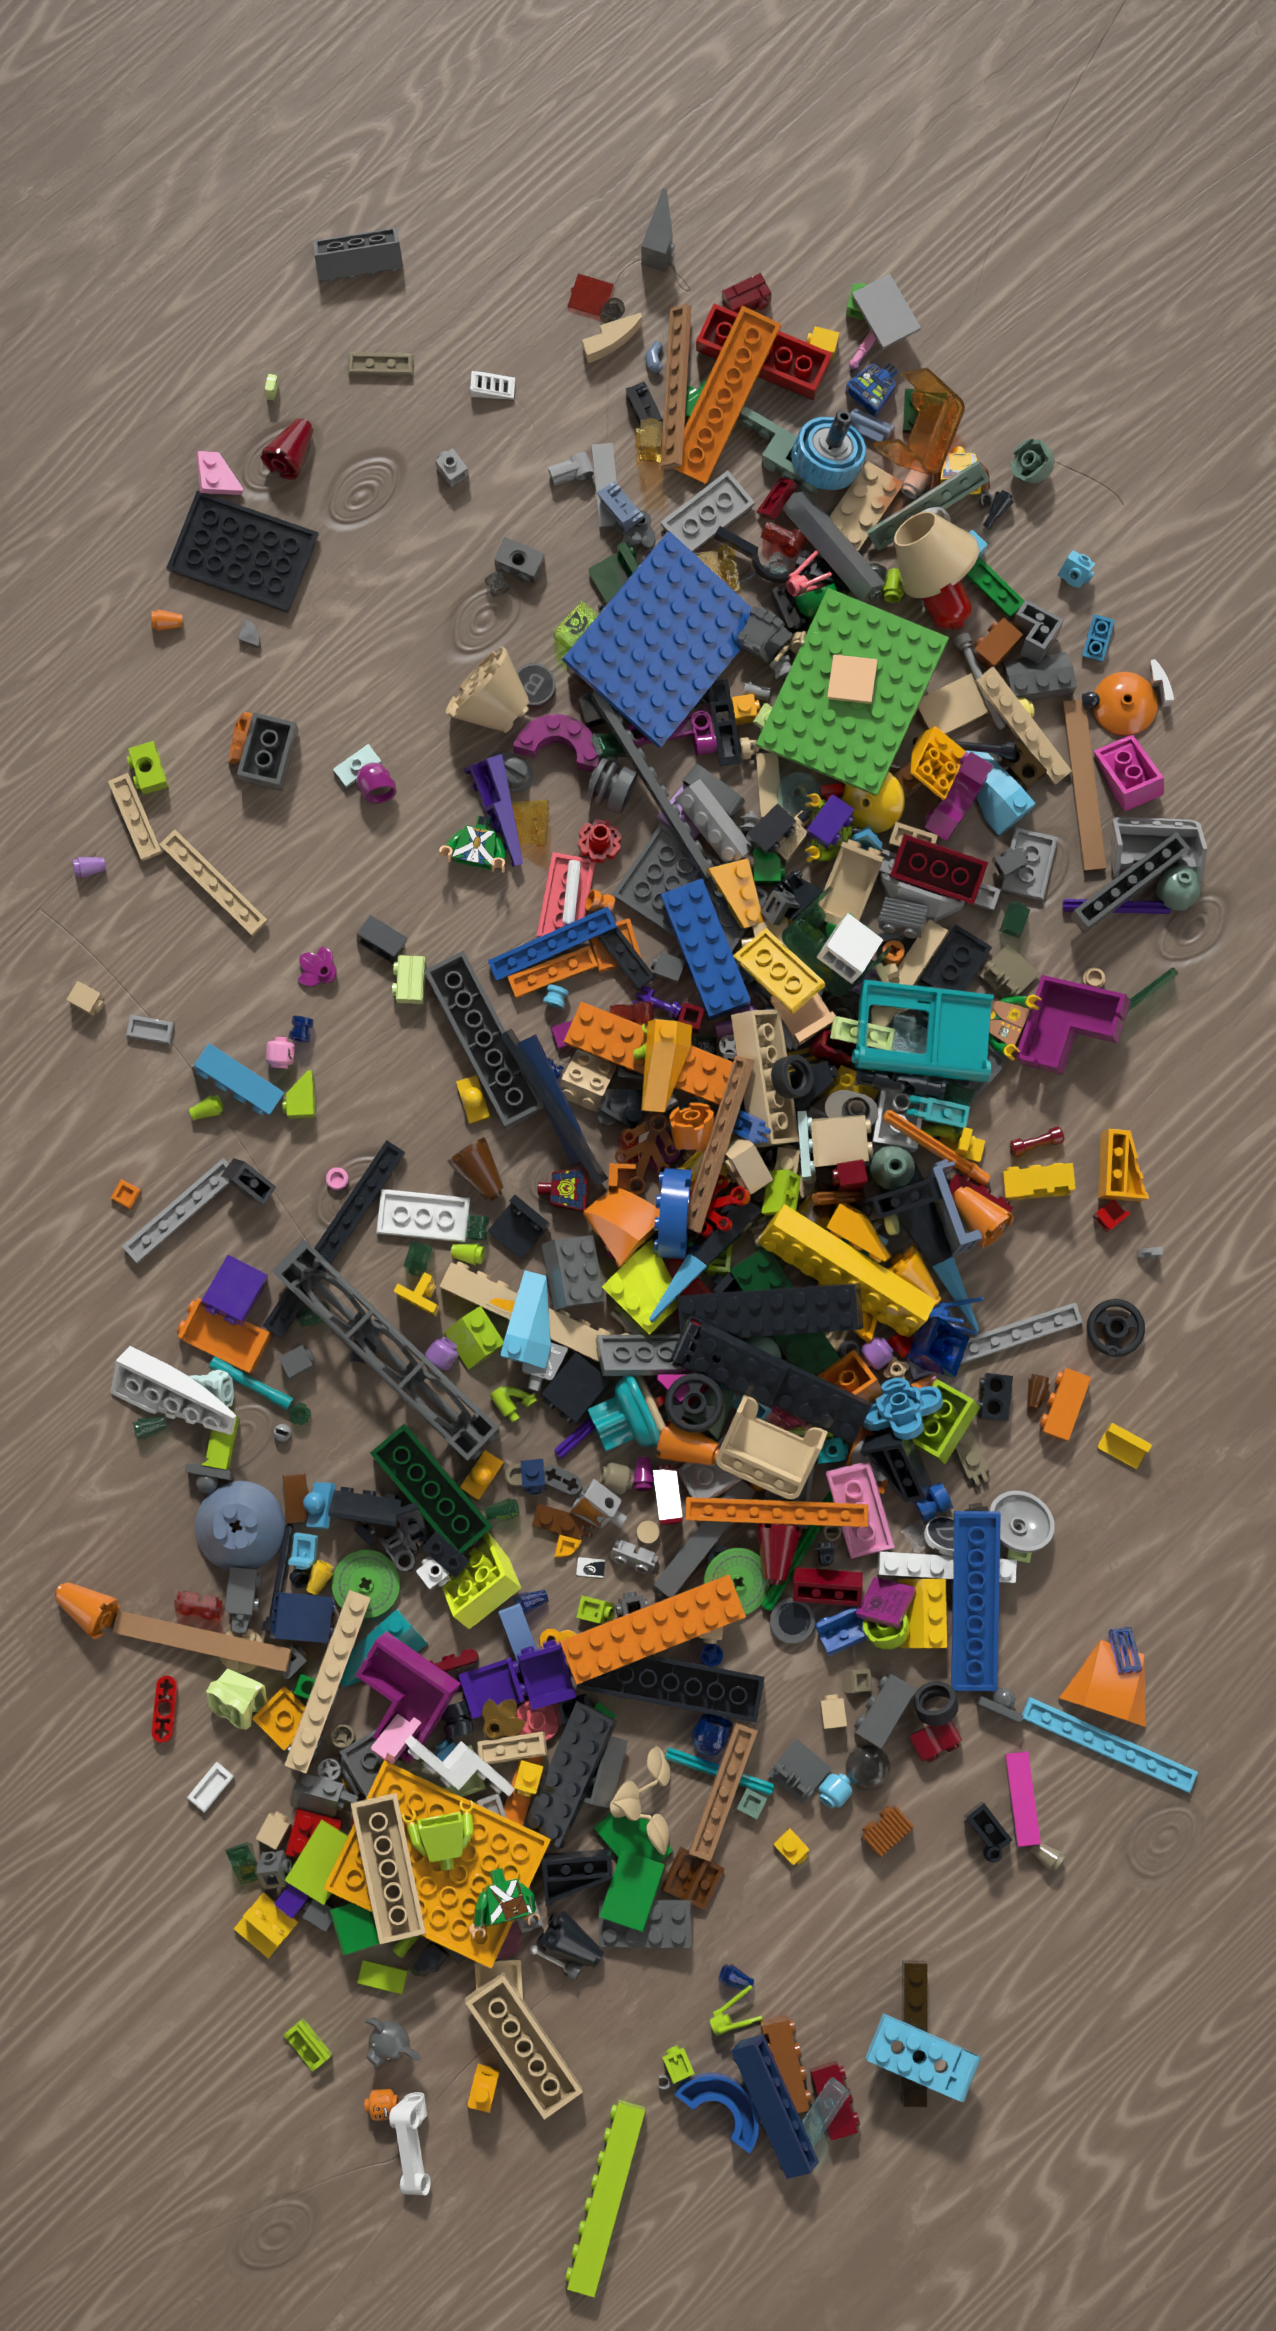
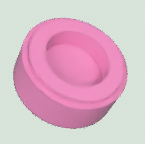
M333 1168L327 1173L326 1182L331 1189L339 1191L348 1185L349 1177L342 1168Z

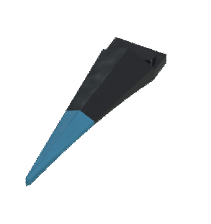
M914 1163V1175L905 1186L924 1181L916 1163ZM875 1182L880 1193L890 1191L889 1189L882 1188ZM934 1202L897 1213L898 1221L924 1255L955 1301L968 1299ZM960 1305L959 1308L972 1328L979 1332L971 1305Z
M733 1183L722 1197L730 1195L731 1191L738 1186L737 1183ZM762 1187L753 1194H750V1201L744 1206L732 1204L714 1210L720 1216H725L732 1221L731 1229L729 1231H722L715 1222L710 1219L707 1221L712 1226V1233L707 1237L698 1236L650 1316L651 1322H654L678 1295L721 1253L765 1216L762 1214L766 1188ZM727 1221L723 1222L722 1227L727 1224ZM707 1226L703 1228V1232L706 1231Z

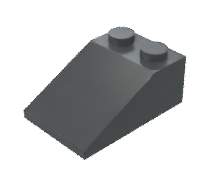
M662 189L641 245V264L666 272L667 266H671L674 261L675 253L673 252L675 244L673 243L667 190Z

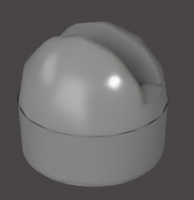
M279 1424L274 1428L273 1436L277 1441L286 1442L291 1438L292 1431L288 1425ZM277 1429L288 1432L287 1436L276 1433Z

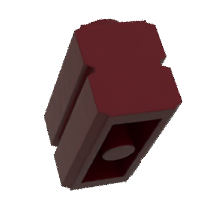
M761 273L722 290V300L726 308L738 314L742 306L751 310L756 308L762 310L769 305L772 297L771 291Z

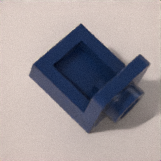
M544 1460L520 1461L524 1492L536 1495L541 1494L542 1490H547Z

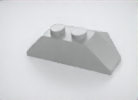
M882 872L878 881L887 898L928 906L929 915L927 922L929 919L937 922L962 910L965 902L891 877Z

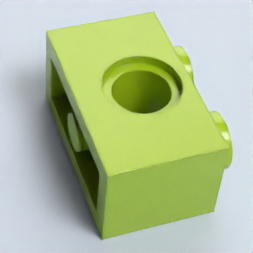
M154 741L128 748L130 756H127V761L130 769L134 768L136 776H133L136 789H141L145 795L169 787ZM144 765H152L150 771L141 772Z

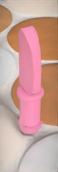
M872 330L869 331L858 348L857 353L850 360L849 366L851 369L859 367L861 360L867 355V352L874 344L876 337Z

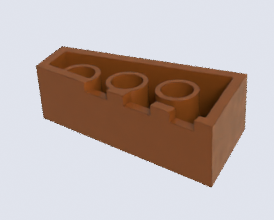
M786 2014L760 2021L764 2037L797 2112L810 2111L808 2104L812 2103L810 2090H805L803 2081L807 2080L804 2066H799L798 2057H802L799 2043H794L792 2034L796 2033L793 2019L789 2020Z

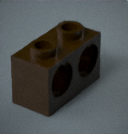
M1018 738L1014 741L1017 743L1016 757L1018 762L1012 763L1001 756V754L998 755L996 761L1027 792L1045 776L1047 769ZM1023 771H1029V772H1031L1032 775H1033V778H1031V779H1026V778H1024L1023 775H1022V772H1023Z

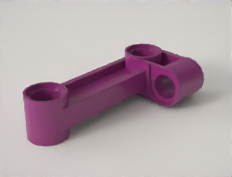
M705 711L688 714L668 738V740L693 736L696 756L717 752V743L713 733L711 718ZM697 720H704L707 725L698 727L695 722ZM632 724L628 726V729L631 733L634 731H639ZM642 734L633 743L636 747H640L652 742Z

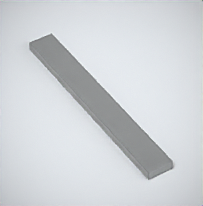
M1075 1302L907 1358L906 1360L909 1364L912 1378L916 1380L1081 1325L1083 1321Z

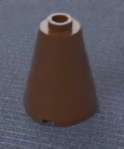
M482 1137L474 1145L470 1144L456 1153L447 1162L485 1200L490 1198L493 1201L503 1194L501 1190L504 1186L487 1140Z

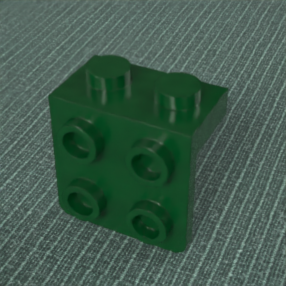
M625 541L617 545L616 554L593 565L588 570L590 577L606 604L609 603L639 566L635 560L637 558L635 551L631 546L628 547Z

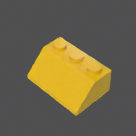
M898 1579V1583L909 1585L916 1589V1593L906 1612L910 1624L909 1635L899 1648H947L946 1579Z

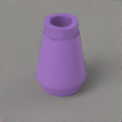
M78 857V859L73 860L75 877H81V879L106 870L104 857Z

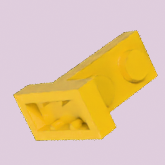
M964 1127L956 1142H951L949 1139L940 1136V1143L966 1160L976 1163L981 1161L985 1140L971 1136L973 1129Z

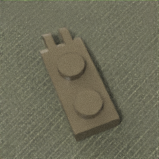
M969 1425L957 1444L955 1451L967 1479H973L975 1486L978 1487L981 1486L978 1477L981 1476L983 1482L988 1483L989 1479L986 1473L990 1471Z

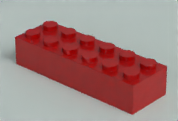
M714 303L696 340V351L717 360L738 313ZM779 331L758 377L814 401L830 366L832 353Z

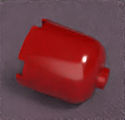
M961 580L954 585L949 583L940 589L941 593L922 598L932 621L941 629L951 628L952 631L962 628L964 626L963 622L970 617L972 612L970 601Z

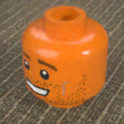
M391 2089L372 2090L369 2098L365 2099V2113H369L374 2121L389 2120L391 2109L399 2103V2096L395 2095Z

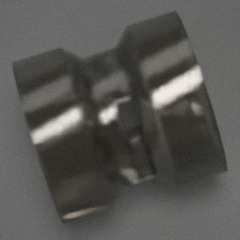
M618 298L608 299L600 308V319L604 323L619 320L625 312L624 303Z

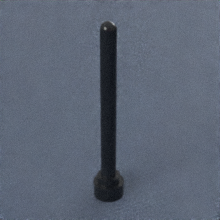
M915 737L912 742L914 745L918 737ZM954 741L965 751L1001 754L1005 759L1015 760L1016 742L1007 741L1002 743V745Z
M291 1523L285 1525L269 1617H266V1621H263L262 1626L264 1631H271L275 1592H283L294 1529Z

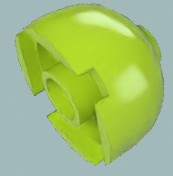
M905 1614L899 1628L863 1620V1629L867 1639L875 1647L892 1650L905 1642L909 1635L910 1624Z

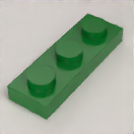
M981 557L976 560L973 567L965 575L1009 619L1025 602Z

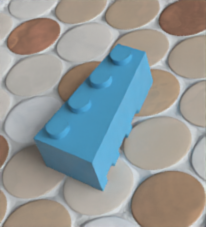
M210 1043L205 1046L192 1066L196 1070L195 1073L204 1079L209 1078L215 1082L214 1085L224 1092L226 1090L234 1094L233 1098L243 1104L248 1102L253 1106L252 1110L261 1116L264 1113L270 1115L284 1094L282 1090Z

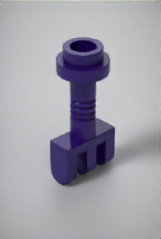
M647 986L640 989L646 992V995L636 994L635 997L643 1002L640 1003L634 1000L632 1003L634 1007L647 1011L648 1006L651 1005L668 1012L669 1018L679 1019L682 1009L680 1003L675 1001L672 1005L654 998L655 990Z

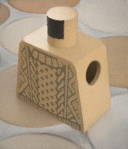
M801 811L794 817L797 821L795 833L789 839L784 838L779 843L781 845L780 848L775 852L785 865L788 864L807 838V831L803 827L811 819L804 811Z

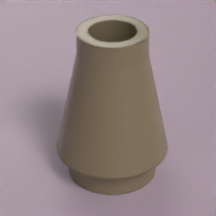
M1043 1843L1041 1845H1033L1030 1850L1049 1871L1051 1869L1056 1872L1065 1859L1061 1851Z

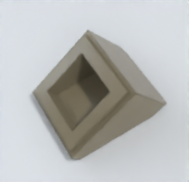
M870 1669L843 1670L844 1693L872 1692Z

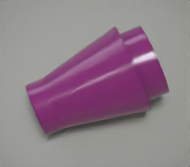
M638 1457L633 1480L635 1490H653L655 1482L650 1458Z

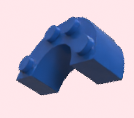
M665 1168L664 1172H660L659 1186H662L661 1195L656 1197V1208H660L659 1217H655L654 1231H658V1240L655 1239L654 1253H658L660 1258H686L687 1221L692 1170Z
M709 2072L687 2079L675 2090V2096L693 2110L699 2104L706 2101H719L727 2105L734 2116V2128L730 2134L731 2140L750 2154L758 2137L759 2119L757 2109L752 2104L749 2091L739 2081L725 2074Z

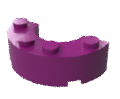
M549 714L532 720L519 732L513 744L514 753L535 758L539 750L545 745L562 743L574 751L577 757V769L591 773L600 763L598 745L592 732L582 722L567 715Z
M965 752L959 762L962 766L953 781L946 799L942 800L935 810L931 809L925 818L927 821L925 828L946 841L956 830L955 827L968 812L988 778L987 775L994 766L973 752L969 754Z

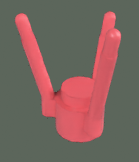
M817 550L793 573L788 575L790 580L786 582V587L792 596L797 597L803 593L826 587L825 583L814 586L810 585L832 575L830 572L809 581L804 575H798L819 554Z

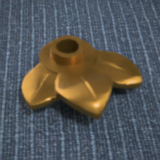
M488 1699L482 1708V1715L485 1719L483 1728L489 1738L498 1739L503 1735L515 1736L524 1728L525 1721L515 1717L517 1714V1704L514 1699L504 1700L499 1705L493 1700ZM492 1724H497L499 1730H493Z

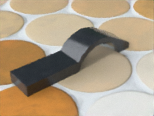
M719 526L713 537L750 558L756 573L766 581L786 583L790 580L788 575L797 569L794 568L784 574L771 573L760 563L758 557L759 547ZM801 571L798 575L802 576L805 573Z

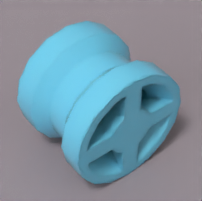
M548 985V994L544 997L543 1003L551 1007L564 1009V999L568 996L569 991L559 986Z

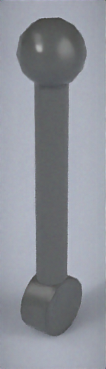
M768 563L763 565L766 570L770 571L771 566ZM755 571L738 581L732 580L730 582L731 589H737L739 584L758 574Z

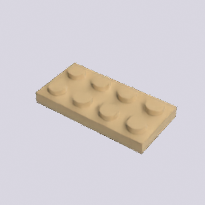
M869 461L864 465L856 480L849 487L829 517L858 552L869 538L866 531L879 523L903 487V482Z

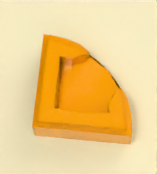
M559 1535L554 1557L561 1558L573 1554L580 1546L582 1540Z

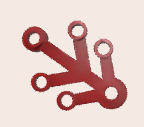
M719 1174L706 1217L715 1222L722 1231H729L732 1227V1221L725 1216H720L713 1209L732 1204L744 1206L750 1201V1193L747 1189L737 1186L731 1191L730 1195L714 1199L720 1189H725L728 1186V1179ZM727 1221V1224L722 1227L723 1222ZM704 1222L699 1234L707 1237L712 1233V1226ZM707 1226L706 1231L703 1232V1228Z

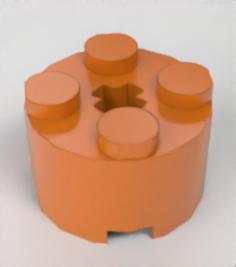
M689 1103V1108L680 1110L678 1107L672 1111L669 1119L676 1149L695 1150L697 1152L706 1151L715 1122L714 1112L710 1110L709 1105Z

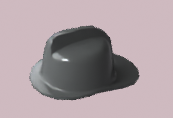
M496 751L488 756V758L500 754L503 755L509 791L514 793L523 792L532 785L534 771L531 765L522 758L506 751Z

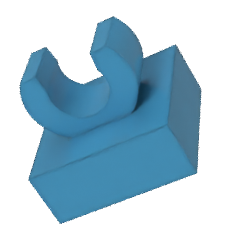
M870 826L862 828L861 832L853 835L851 839L860 843V848L867 851L869 847L881 850L883 844L878 839V835L871 831Z

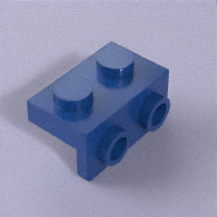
M857 1606L845 1608L833 1617H825L815 1625L828 1656L867 1639L863 1629V1620L857 1618L856 1615Z

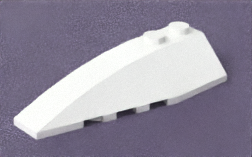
M131 1346L116 1360L111 1394L153 1414L161 1412L165 1413L168 1418L175 1419V1417L185 1419L186 1423L195 1424L198 1422L208 1429L227 1434L233 1432L236 1415L206 1388L184 1373Z

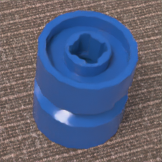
M941 1482L930 1487L926 1499L913 1501L924 1522L935 1518L937 1512L943 1514L953 1509L951 1499Z

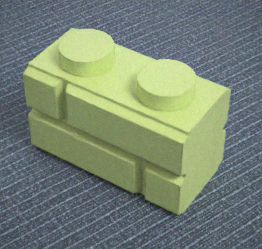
M400 955L398 956V962H394L393 974L397 975V983L392 985V996L396 997L397 1003L424 1004L425 957Z

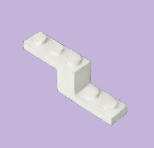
M412 1735L405 1741L410 1748L408 1750L409 1754L416 1760H419L421 1757L426 1762L424 1766L431 1773L434 1774L437 1771L442 1775L439 1779L449 1788L453 1785L460 1790L467 1780L476 1773L481 1779L485 1780L487 1777L492 1781L490 1786L499 1794L503 1791L510 1796L515 1790L505 1778L462 1741L443 1762Z

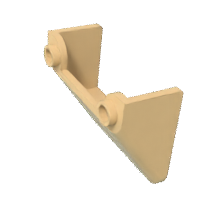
M744 1394L717 1454L716 1463L721 1469L784 1498L795 1499L800 1495L821 1451L827 1431L816 1427L810 1428L805 1433L804 1438H801L757 1418L758 1403L752 1397Z

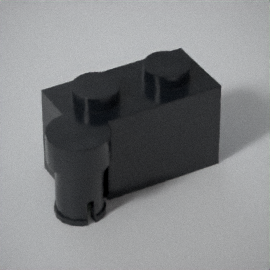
M980 1802L967 1812L964 1817L986 1844L983 1849L984 1858L991 1863L998 1862L1002 1858L1001 1848L1003 1849L1013 1840L985 1803Z

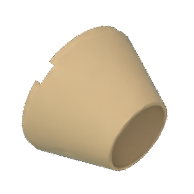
M930 511L918 513L907 519L898 528L894 536L901 587L908 596L913 598L934 596L941 593L940 589L949 583L952 585L956 584L970 571L979 555L977 540L973 535Z

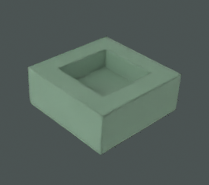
M746 1788L736 1809L758 1819L767 1798Z

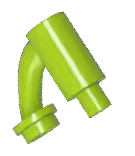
M501 1386L489 1395L504 1418L508 1416L512 1423L518 1420L519 1416L515 1412L517 1407L509 1396L523 1399L521 1404L525 1405L526 1408L537 1401L535 1393L530 1395L523 1390L510 1386Z

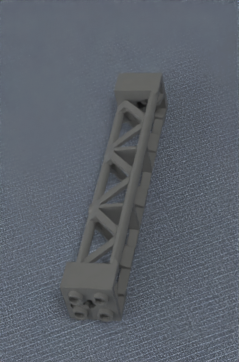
M304 1239L272 1270L291 1291L467 1461L471 1458L475 1461L483 1453L481 1447L486 1442L491 1444L499 1436L497 1433L499 1427ZM322 1265L334 1278L318 1268ZM325 1279L341 1290L358 1313L355 1315L321 1280ZM301 1285L312 1301L299 1289ZM315 1288L349 1322L346 1324L326 1309L312 1289ZM355 1298L368 1310L367 1313L362 1309V1307L355 1300ZM372 1315L376 1317L387 1329H385L383 1326H381L373 1319H371ZM334 1322L348 1331V1333L345 1334ZM374 1328L398 1346L408 1359V1365L373 1332ZM354 1336V1338L360 1344L363 1350L352 1339H350V1337ZM367 1338L401 1372L398 1374L379 1360L365 1343L364 1339ZM406 1347L421 1361L419 1364L413 1358L410 1352L406 1349ZM424 1365H425L434 1375H436L440 1380H438L436 1377H434L433 1375H431V1374H430L429 1372H427L426 1370L422 1369V1368L424 1367ZM387 1373H389L391 1376H393L401 1383L398 1385ZM426 1378L449 1395L461 1411L460 1415L424 1381ZM406 1387L407 1390L414 1397V1399H412L402 1388ZM417 1387L453 1421L451 1424L426 1405L415 1389ZM461 1401H462L464 1404H466V1405L475 1413V1414L472 1416V1418H471V1414H470V1413L468 1412V1410L464 1407V1405L461 1403ZM437 1422H439L441 1425H443L444 1427H446V1428H447L448 1430H450L452 1433H456V1434L452 1437V1436H451L445 1429H443Z

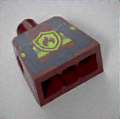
M585 1168L552 1172L551 1182H538L537 1194L550 1196V1205L553 1207L583 1213L586 1210L588 1172Z

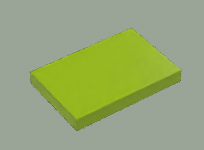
M321 1820L285 1881L324 1905L331 1892L323 1888L348 1835Z

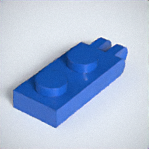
M739 1109L733 1133L753 1143L760 1144V1141L768 1143L769 1138L762 1134H770L771 1129L765 1126V1121Z

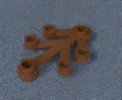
M651 1112L646 1118V1123L634 1129H625L622 1132V1139L626 1143H632L637 1136L648 1131L649 1133L647 1139L627 1150H618L615 1153V1160L619 1164H625L628 1159L641 1153L635 1174L627 1181L628 1190L635 1195H639L645 1190L646 1185L643 1177L650 1156H652L657 1166V1173L659 1175L661 1167L666 1166L670 1168L664 1162L655 1144L657 1135L659 1134L664 1143V1152L668 1156H674L678 1152L666 1131L668 1118L662 1112ZM655 1118L661 1119L659 1125L653 1124ZM631 1132L633 1134L632 1138L629 1140L625 1139V1134ZM673 1145L675 1147L674 1151L671 1153L667 1152V1147ZM624 1153L626 1155L625 1159L622 1161L618 1160V1155ZM634 1181L640 1182L637 1188L632 1187Z

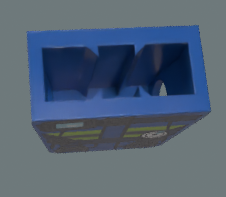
M890 363L882 370L876 364H872L847 383L845 392L872 416L877 417L895 390L896 383L892 378L898 371Z

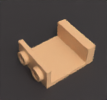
M818 993L794 1014L787 1010L775 997H771L770 1002L775 1009H780L781 1019L798 1046L833 1025L835 1014L833 1011L830 1013Z

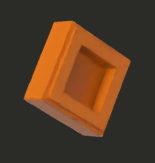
M121 1179L110 1199L131 1210L142 1190Z

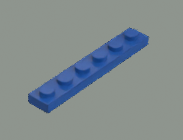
M605 907L488 960V963L496 981H499L615 929L617 925L609 907Z

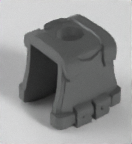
M753 606L743 631L737 636V642L745 652L770 664L777 652L787 642H790L794 636L788 629L783 627L785 623L770 611L768 612L764 608Z

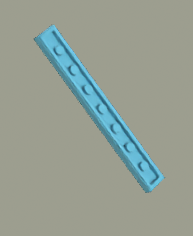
M1031 1697L1028 1698L1023 1709V1720L1190 1794L1198 1774L1197 1771Z

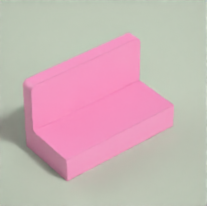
M397 1714L372 1745L371 1751L385 1761L394 1764L408 1746L405 1743L410 1735L415 1737L419 1732L421 1722L415 1717L409 1722Z

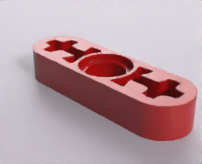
M169 1675L162 1676L156 1683L151 1733L153 1739L160 1743L169 1741L174 1733L178 1682L173 1676ZM166 1679L169 1680L170 1684H173V1688L168 1690V1696L172 1695V1700L167 1698L159 1699L160 1695L165 1696V1688H161V1684L165 1683ZM163 1702H167L171 1706V1712L166 1716L159 1713V1705ZM157 1718H170V1723L165 1722L164 1727L165 1730H168V1734L164 1735L162 1739L161 1735L157 1734V1729H161L162 1722H157Z

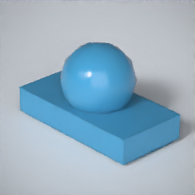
M314 1482L313 1491L306 1495L303 1500L304 1508L308 1512L306 1527L315 1529L329 1528L330 1517L328 1512L336 1484Z

